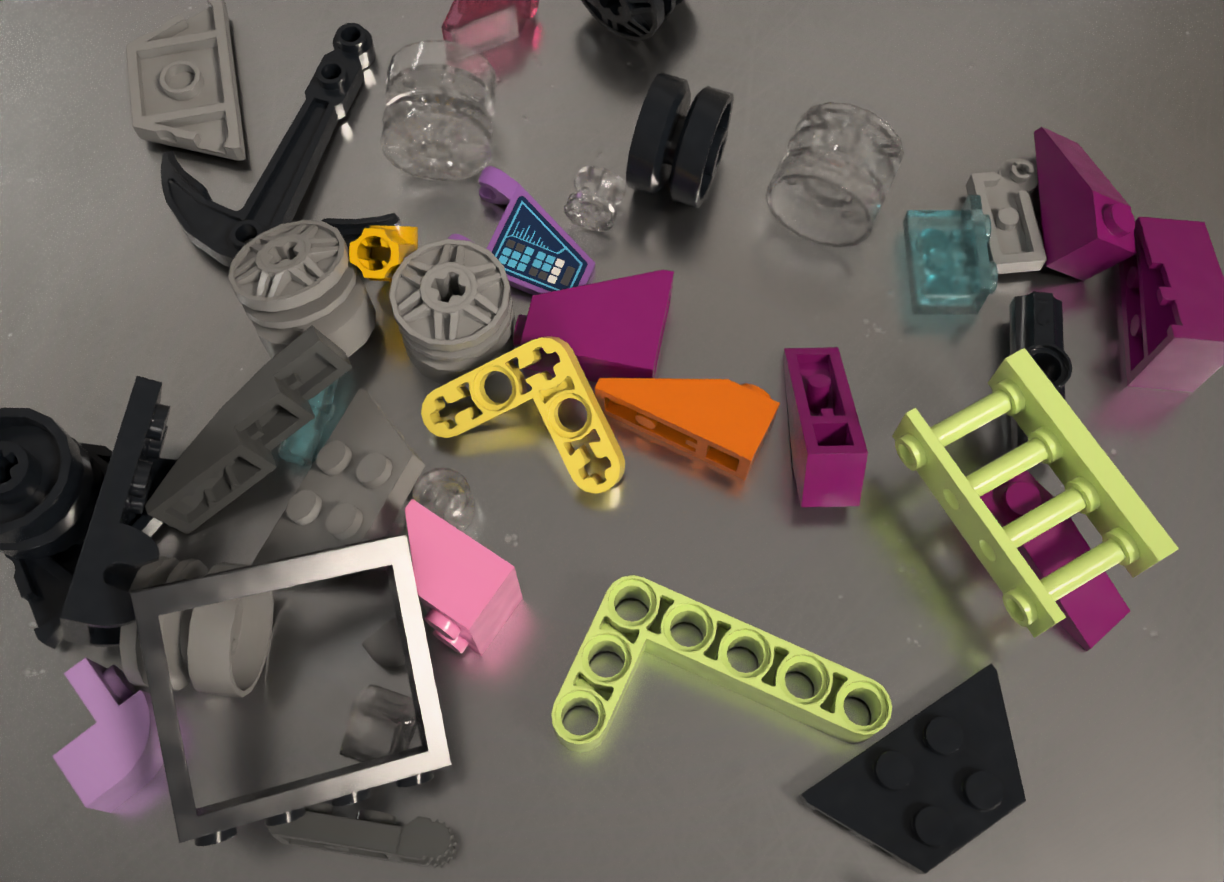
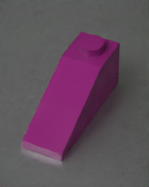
M1044 127L1034 131L1043 242L1047 257L1046 267L1085 281L1136 255L1135 219L1131 212V207L1077 142Z
M784 348L783 361L792 462L801 507L859 506L868 451L839 348Z
M1026 470L980 498L1000 526L1004 527L1052 499L1053 496ZM1071 517L1017 548L1039 580L1091 550ZM1106 572L1101 573L1055 601L1066 616L1059 624L1086 651L1098 643L1130 612V609Z

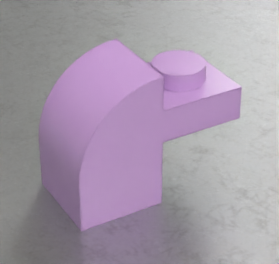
M85 657L66 671L64 675L96 723L52 757L86 808L111 813L146 786L155 777L164 762L150 694L141 689L136 692L133 684L128 682L125 674L116 665L106 668Z

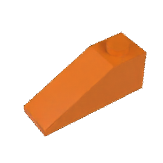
M599 378L595 385V397L605 415L743 480H746L774 424L780 405L779 402L771 399L770 395L762 388L748 383L740 385L729 379Z

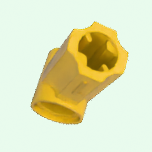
M369 225V228H364L362 235L357 240L350 242V263L356 265L362 271L364 278H369L370 281H392L393 274L404 258L418 249V227Z

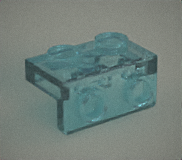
M968 195L961 210H907L903 220L912 315H977L989 294L995 292L998 281L997 265L994 261H989L987 248L991 237V219L988 214H983L981 196Z

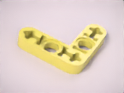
M547 336L531 340L433 390L422 403L421 416L427 429L438 437L450 438L463 434L533 399L572 480L579 488L585 492L595 494L606 492L618 483L624 474L625 459L623 452L574 351L567 342L559 337ZM541 348L547 354L556 352L559 355L560 362L553 367L556 375L554 378H552L548 371L525 379L520 369L526 368L541 359L539 351ZM517 358L519 368L513 363V361ZM493 371L502 372L511 381L512 393L504 403L492 401L485 392V380ZM526 382L532 387V390L529 392L527 391ZM467 383L469 384V390L465 387ZM471 396L476 404L457 413L454 416L455 422L452 419L443 421L439 414V411L445 408L443 398L447 403H454ZM567 398L577 399L586 408L587 421L584 427L579 430H570L564 427L559 420V406ZM478 408L483 412L481 416L479 415ZM595 429L600 438L593 440L589 445L597 458L607 456L610 460L611 466L604 471L606 480H602L598 473L588 475L584 466L591 461V456L585 444L577 450H574L571 444L572 441L586 437Z

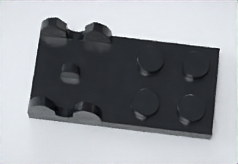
M136 376L60 616L64 641L95 647L119 646L121 626L136 621L129 590L137 572L142 566L159 561V549L154 540L139 529L127 525L131 512L142 515L151 487L152 480H150L153 468V462L147 461V458L159 460L167 434L168 426L166 424L170 406L160 404L162 382Z

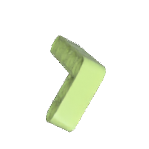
M630 575L614 581L607 590L558 693L551 713L555 735L563 746L579 753L595 749L605 739L644 651L848 743L864 742L883 729L891 718L892 703L885 688L869 677L644 577ZM626 598H636L646 605L648 613L638 621H627L617 614L615 607ZM681 622L693 623L702 632L703 641L696 646H682L673 639L670 630ZM739 646L750 649L757 657L758 669L748 673L737 671L729 663L727 652L733 647ZM611 651L621 657L624 667L618 674L612 677H601L591 670L589 666L591 659L599 652ZM797 671L807 675L813 682L814 696L809 699H801L792 695L786 687V674ZM853 696L866 702L871 712L869 725L861 726L849 720L844 710V700L846 697ZM582 705L594 710L598 716V723L593 731L586 735H575L565 729L563 725L564 716L573 707Z

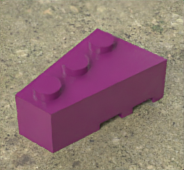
M1138 217L1135 221L1134 229L1136 255L1119 263L1127 386L1194 392L1224 365V277L1205 222Z

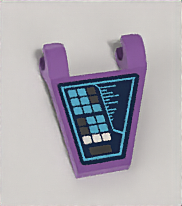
M492 166L485 167L479 176V184L481 185L479 189L480 198L492 204L508 205L486 249L490 250L504 266L510 286L529 294L537 295L587 285L596 263L517 181L498 168ZM456 233L448 237V239L471 241Z

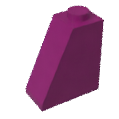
M663 269L532 295L528 314H519L517 318L513 346L519 347L541 337H559L567 342L574 351L588 381L598 382L599 378H655L672 298L674 271ZM541 348L539 349L541 359L523 368L539 372L548 371L550 374H555L553 367L560 362V358L556 352L547 354Z

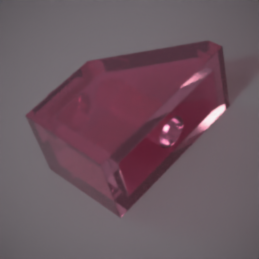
M454 0L441 27L447 61L458 63L519 38L526 20L534 19L539 0Z

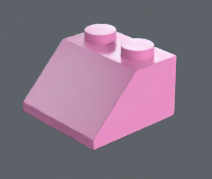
M412 499L405 507V516L418 597L427 611L423 619L434 628L432 634L454 651L462 654L466 647H469L482 656L523 599L515 567Z

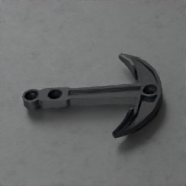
M347 23L338 28L333 38L334 50L325 54L305 90V102L242 209L234 211L213 202L204 185L184 171L173 151L163 153L161 184L168 207L190 241L223 265L230 267L235 256L248 243L245 242L246 240L255 238L260 233L278 225L292 222L338 120L346 116L365 79L363 69L370 66L375 59L376 53L372 36L361 25ZM395 213L361 219L326 218L321 220L339 230L348 249L350 242L357 240L362 235L364 228H369V225L401 226V221Z

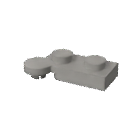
M1014 157L1007 159L1001 164L997 173H971L966 183L988 275L1040 271L1047 261L1030 199V194L1034 192L1038 185L1037 167L1024 158Z

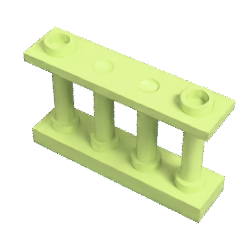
M1023 348L1006 357L988 382L992 389L991 394L932 427H929L919 411L914 408L905 413L892 437L895 439V448L901 461L910 470L918 472L1002 591L1003 603L1009 615L1020 626L1027 627L1035 638L1066 618L1055 602L1116 564L1124 566L1134 578L1179 548L1031 355ZM1004 413L1012 416L1028 437V441L965 477L944 447ZM1040 462L1048 464L1065 486V491L1001 527L980 497ZM1078 512L1085 514L1102 536L1103 542L1039 580L1017 548Z

